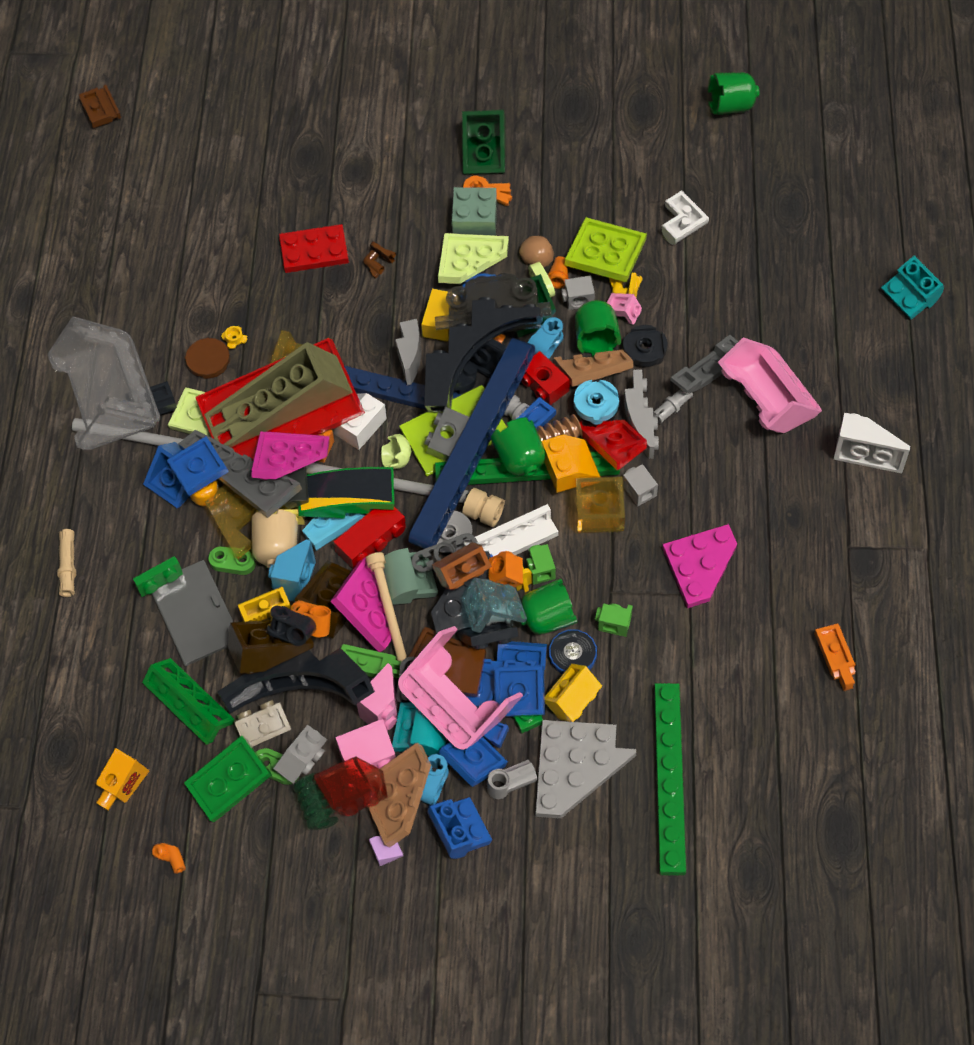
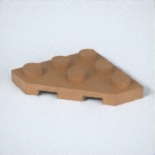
M419 743L411 746L358 784L382 840L388 847L393 846L410 834L431 768V763L424 748Z

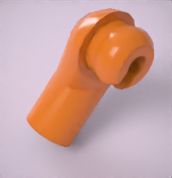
M166 843L156 844L153 847V856L170 862L174 873H180L186 869L178 847Z

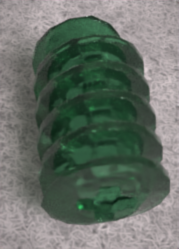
M319 772L301 778L295 783L293 788L295 793H297L300 808L304 811L303 816L307 820L306 825L311 830L329 828L339 820L338 817H330L336 811L334 808H327L332 804V800L324 799L329 795L328 790H321L326 784L324 781H319L323 777Z

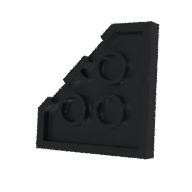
M488 550V551H485V553H486L487 558H488V560H489V558H491V557H490V553H489V550ZM489 569L485 570L482 575L467 580L459 588L451 590L446 588L439 601L431 611L436 635L439 631L453 626L458 629L456 632L486 625L484 605H503L499 588L489 585Z

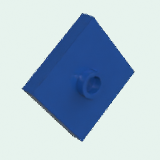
M207 436L167 460L188 496L229 472Z
M543 665L494 667L495 701L501 705L506 698L519 692L523 695L505 717L545 715Z
M483 737L467 749H458L450 742L441 747L439 754L472 787L488 778L493 770L503 769L508 762Z

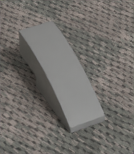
M417 319L400 322L402 338L395 339L398 357L407 385H411L415 379L421 360V340Z

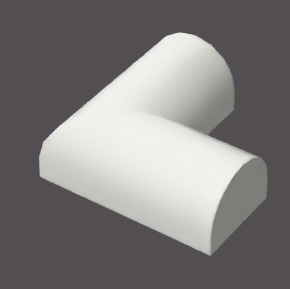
M680 191L665 201V206L675 217L662 225V233L665 239L674 245L706 225L709 218L683 191Z

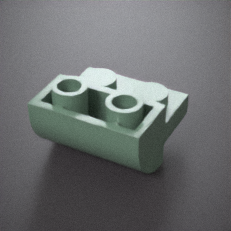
M408 548L399 549L384 556L386 563L384 564L385 568L383 571L392 604L411 603L415 598L436 597L438 593L433 572H418L412 565V558L416 552L409 553ZM421 556L420 562L417 565H421L423 568L427 567L426 562L429 561V558L426 559L424 556Z

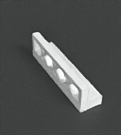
M547 504L475 538L484 551L489 550V553L493 556L498 555L502 551H510L517 555L534 545H539L557 537L558 530L551 520V509ZM469 540L465 541L464 547L472 542Z

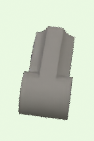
M526 760L504 770H493L488 776V794L494 799H503L509 792L536 782L537 776L532 763ZM501 781L505 785L503 787H496L493 783Z

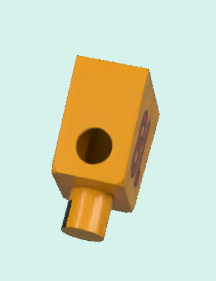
M116 748L96 782V785L104 789L96 803L109 810L116 798L124 803L127 802L149 770Z

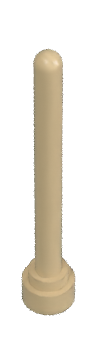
M373 553L365 558L367 567L375 574L397 660L403 661L407 656L383 571L386 560L384 553Z

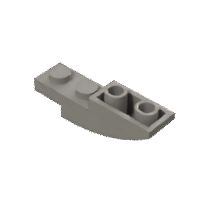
M633 370V389H625L624 393L627 422L647 440V448L643 452L649 459H653L654 450H658L659 446L658 436H654V430L658 429V418L653 417V408H648V398L643 397V392H647V378H642V370Z

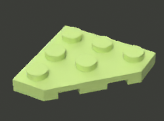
M445 233L438 283L461 284L507 257L509 236Z

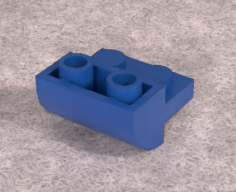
M470 797L456 802L450 799L431 805L428 808L427 813L450 858L465 857L467 852L491 843L492 838Z

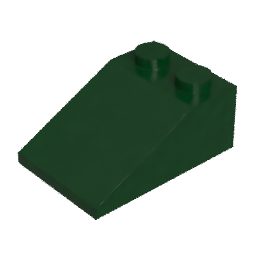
M504 110L462 111L463 174L505 173L506 115Z

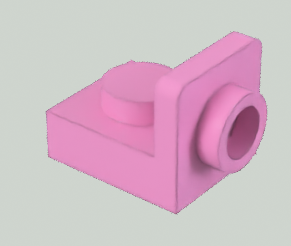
M611 293L607 301L615 310L616 316L626 317L629 324H635L642 308L634 294Z

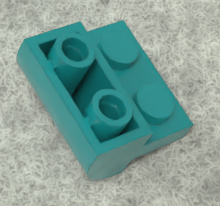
M915 255L897 270V275L881 287L885 294L911 320L926 307L930 309L940 298L944 290V285Z
M412 702L400 703L392 743L393 750L395 752H404L414 744L419 743L423 746L426 755H440L439 751L441 747L446 745L447 738Z

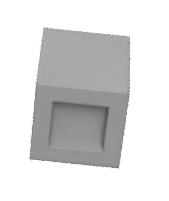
M591 276L565 280V289H561L562 300L567 302L569 310L578 309L584 303L595 300Z
M643 464L636 468L632 467L625 472L622 486L637 507L657 496L658 484Z

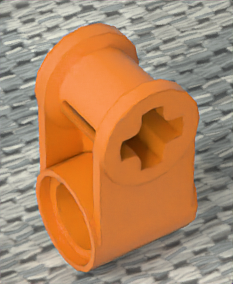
M299 600L292 604L290 610L309 616L315 621L316 631L312 636L325 637L329 634L331 610L328 607Z

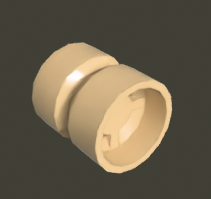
M473 488L466 498L462 513L474 520L480 518L481 523L494 527L501 517L505 500L494 495L487 497L486 492Z

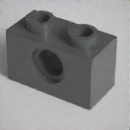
M445 407L443 413L438 412L433 423L437 426L435 432H429L425 441V445L428 446L426 453L447 462L470 417L448 407ZM444 430L449 431L452 437L448 439L443 438L440 432Z

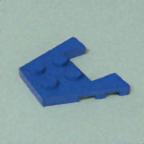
M485 659L478 697H466L477 708L486 701H494V667L537 665L536 661L515 662V660L491 661V659ZM499 722L483 737L497 748H501L509 727Z

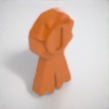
M472 176L464 182L463 187L496 188L497 202L508 206L509 201L512 200L510 183L489 184L484 177Z

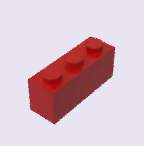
M395 507L393 510L373 509L333 541L335 552L354 569L363 558L377 551H382L390 540L394 537H399L406 528L405 516Z

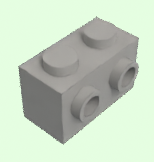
M307 725L273 769L294 784L302 773L308 774L314 766V762H317L325 752L322 746L327 739Z

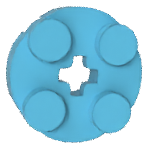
M599 380V382L585 381L575 391L574 409L581 418L591 421L595 425L612 418L618 410L619 398L617 389L605 380ZM592 398H594V399L600 398V399H601V400H600V403H599V404H594V403H592Z

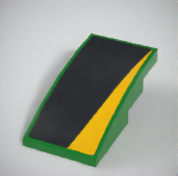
M393 467L344 468L308 474L309 502L298 506V516L345 519L346 513L368 514L370 509L393 510Z

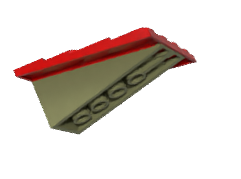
M330 338L316 344L306 342L280 360L195 397L211 437L221 444L233 448L234 452L242 456L244 454L247 455L252 461L255 458L260 431L319 435L365 414L336 346Z

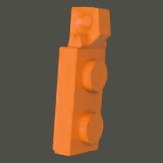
M839 624L815 629L814 634L830 674L834 680L839 679L843 691L853 689L855 682L852 675L856 673L854 669L855 663Z

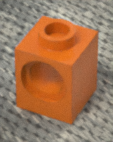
M502 551L498 555L489 558L492 566L489 568V585L503 591H508L523 584V558L514 555L510 551Z

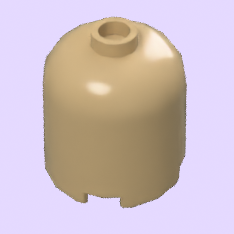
M277 510V514H272L268 518L261 512H257L252 516V554L257 562L270 568L271 564H275L278 555L297 545L298 521H296V515L289 511Z

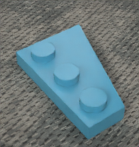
M346 513L345 519L314 517L302 532L307 540H311L315 550H318L346 532L367 514Z

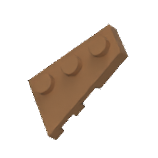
M624 350L598 352L594 357H582V354L573 355L574 359L562 360V357H553L554 365L570 379L572 387L579 386L588 380L602 379L633 368V360Z

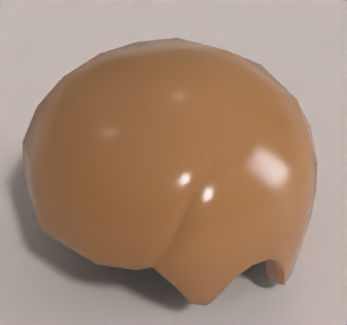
M530 236L520 246V257L526 265L540 262L543 267H546L553 261V248L543 236Z

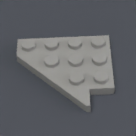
M543 720L536 817L562 818L636 756V749L615 748L616 725Z

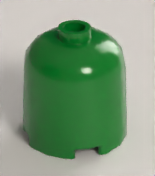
M743 72L714 73V75H710L708 92H712V101L709 102L712 114L720 115L749 111L754 106L756 98L759 97V86L755 84L753 77Z
M592 300L579 307L575 314L577 347L580 352L592 353V357H594L598 352L613 351L615 346L621 344L617 316L610 304L601 300Z
M526 417L518 418L508 422V427L501 432L499 429L495 430L491 435V441L508 472L518 476L526 475L527 477L536 474L538 468L545 462L546 453L533 420L529 422Z
M562 579L529 591L521 599L522 611L518 612L522 626L527 624L530 631L535 634H546L578 623Z

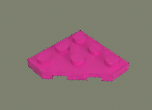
M260 431L252 467V478H260L262 480L277 479L327 457L329 436Z
M729 524L663 544L662 549L687 608L710 602L714 590L737 548V542Z
M363 558L358 562L332 598L331 603L378 652L386 649L392 638L375 574L367 567L366 559Z

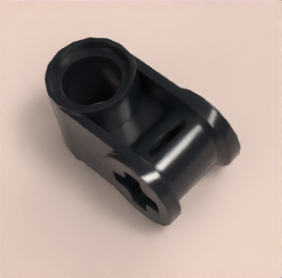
M274 606L271 608V623L267 626V633L270 636L280 638L295 646H302L315 633V621L309 616L302 615L284 606Z

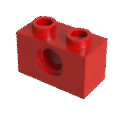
M541 351L536 353L521 382L524 386H529L537 398L540 397L549 405H552L570 391V379Z

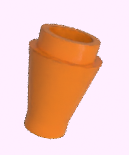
M562 256L555 258L548 273L554 288L564 287L565 280L569 279L567 266H565V257Z

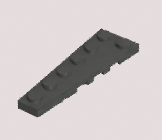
M194 430L178 444L181 450H184L207 435ZM207 436L229 471L218 479L267 518L302 490L301 484L286 475L268 480L252 478L254 461L245 454L242 456L234 452L233 448Z

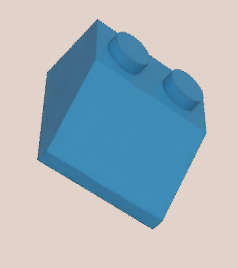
M304 540L276 557L275 564L270 566L269 578L272 580V589L282 586L289 601H295L296 596L311 580L316 563L311 540Z

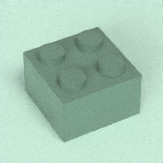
M454 187L453 234L496 236L497 189Z

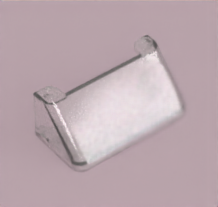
M72 316L48 352V358L56 371L68 373L86 431L80 430L74 436L77 448L92 450L155 427L160 420V414L131 336L123 330Z

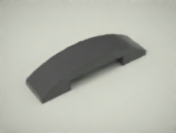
M731 335L727 336L715 345L713 352L691 368L684 367L673 375L670 380L685 393H692L705 387L722 374L721 370L723 368L718 361L739 341Z

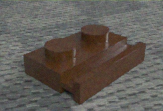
M103 85L104 88L101 89L97 87L78 94L93 128L112 122L114 118H121L107 85Z

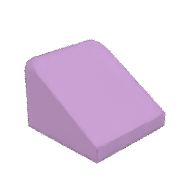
M381 836L369 839L380 866L403 857L398 842L388 847L384 844Z

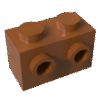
M474 542L432 564L441 585L450 590L459 588L467 580L482 575L485 570L492 567L483 547Z

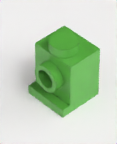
M548 544L530 547L528 549L530 558H527L526 561L528 568L532 572V584L554 580L556 578V568Z
M603 603L602 608L598 607L595 621L599 622L598 631L626 637L633 606L628 605L627 609L618 604L608 605Z

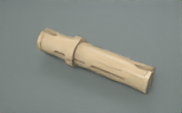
M63 529L59 532L60 566L57 570V576L60 580L59 594L63 597H71L75 594L74 578L76 577V569L74 568V531Z

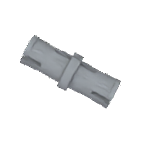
M680 389L672 397L668 396L664 403L653 411V417L659 418L658 424L663 423L672 413H677L680 407L693 397V393H685Z

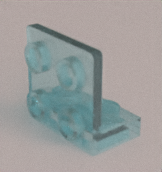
M474 577L461 598L471 629L475 632L481 633L485 625L489 623L492 615L522 623L527 619L516 588L509 584L504 585L488 579L484 580Z

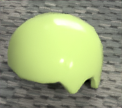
M401 434L388 436V439L391 441L381 448L383 466L393 467V469L405 467L411 456L409 441Z

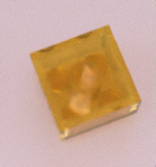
M623 477L576 478L577 532L624 531Z

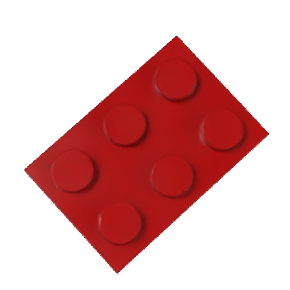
M343 224L279 234L285 273L349 263Z

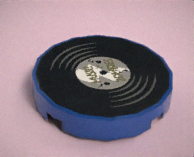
M566 630L553 638L549 647V659L555 669L561 674H564L571 664L583 665L590 670L597 659V646L593 638L587 633L580 630Z

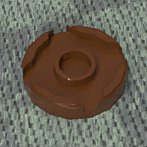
M204 338L196 341L189 347L185 357L190 372L195 376H202L205 379L221 375L227 369L228 363H230L227 346L215 338Z

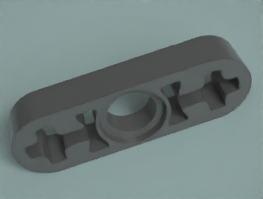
M469 533L456 536L416 552L412 558V565L420 573L433 571L432 564L435 563L434 560L426 562L427 567L425 568L417 565L420 562L421 556H424L426 559L433 556L430 552L434 551V556L439 561L441 560L439 557L441 548L449 547L452 553H454L456 549L452 545L456 542L457 547L464 544L465 539L478 544L475 536Z

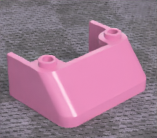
M453 626L437 633L400 676L398 684L401 692L456 748L467 749L496 726L523 695L519 692L510 696L501 705L496 701L489 700L477 708L445 676V673L451 667L452 659L443 646L458 630Z

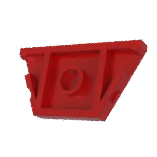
M625 420L603 421L596 426H583L582 421H579L583 434L582 437L616 470L621 469L647 448V440Z

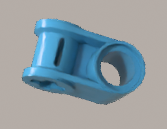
M555 317L548 318L529 339L528 343L535 345L534 355L541 351L549 359L554 350L563 341V323L560 319Z
M438 754L428 757L431 768L421 797V801L430 805L436 804L449 775L446 759ZM438 766H441V770L437 769L435 772H433L432 768H437Z

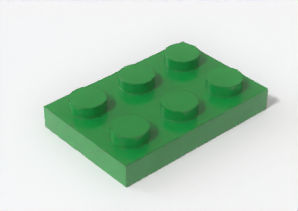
M240 736L185 781L184 784L210 821L216 822L271 777L272 774L244 736Z

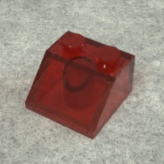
M357 756L314 775L315 781L332 809L345 816L355 815L359 810L379 804V801L388 798L383 770Z

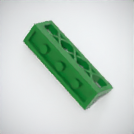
M171 658L150 665L142 683L206 745L214 741L220 729L233 724L235 719ZM165 668H169L173 673L167 672ZM180 684L187 685L190 689L184 688ZM196 699L202 700L205 704L199 703ZM213 715L219 716L222 720L218 721Z

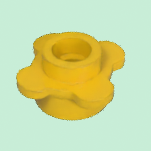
M239 326L228 327L221 335L222 339L228 343L229 349H234L239 344L247 342V336L242 334L241 327Z

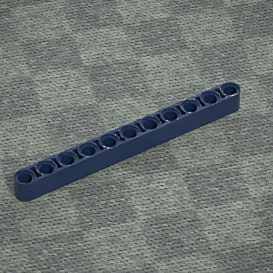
M514 338L509 342L409 535L410 544L426 549L438 543L491 440V435L497 429L532 361L535 345Z

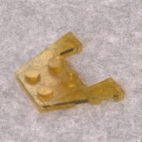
M223 485L213 497L205 501V504L227 544L233 551L235 558L239 560L252 548V541L239 530L252 519L257 509L227 485ZM283 505L282 507H280L281 510H294L295 508H297V507H294V508L288 509V508L285 507L284 505Z

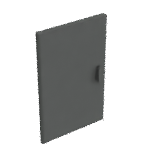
M204 560L183 568V575L179 576L177 580L161 586L152 593L185 666L227 648L230 622H233Z

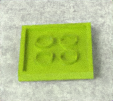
M585 218L565 258V266L627 282L644 246L647 234Z

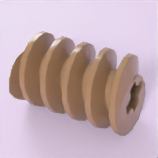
M575 414L570 415V421L564 417L561 423L558 420L553 421V426L550 423H546L544 429L541 426L536 427L541 441L563 434L576 438L583 435L581 425Z

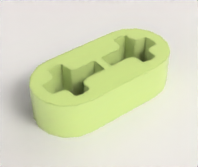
M537 262L529 265L530 277L541 274L550 297L555 296L553 284L542 264Z

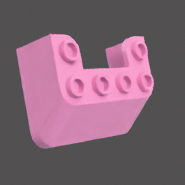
M743 337L718 361L723 368L721 370L723 375L729 380L734 379L742 383L746 388L744 390L745 393L758 404L757 409L760 411L759 423L766 430L770 429L777 433H786L815 418L822 411L787 363L770 346Z

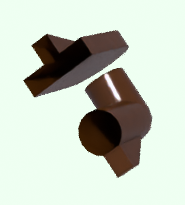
M373 241L370 244L373 250L367 254L363 262L370 268L373 277L377 278L385 270L383 265L375 261L380 255L390 263H393L395 261L394 257L397 254L396 252L384 249Z

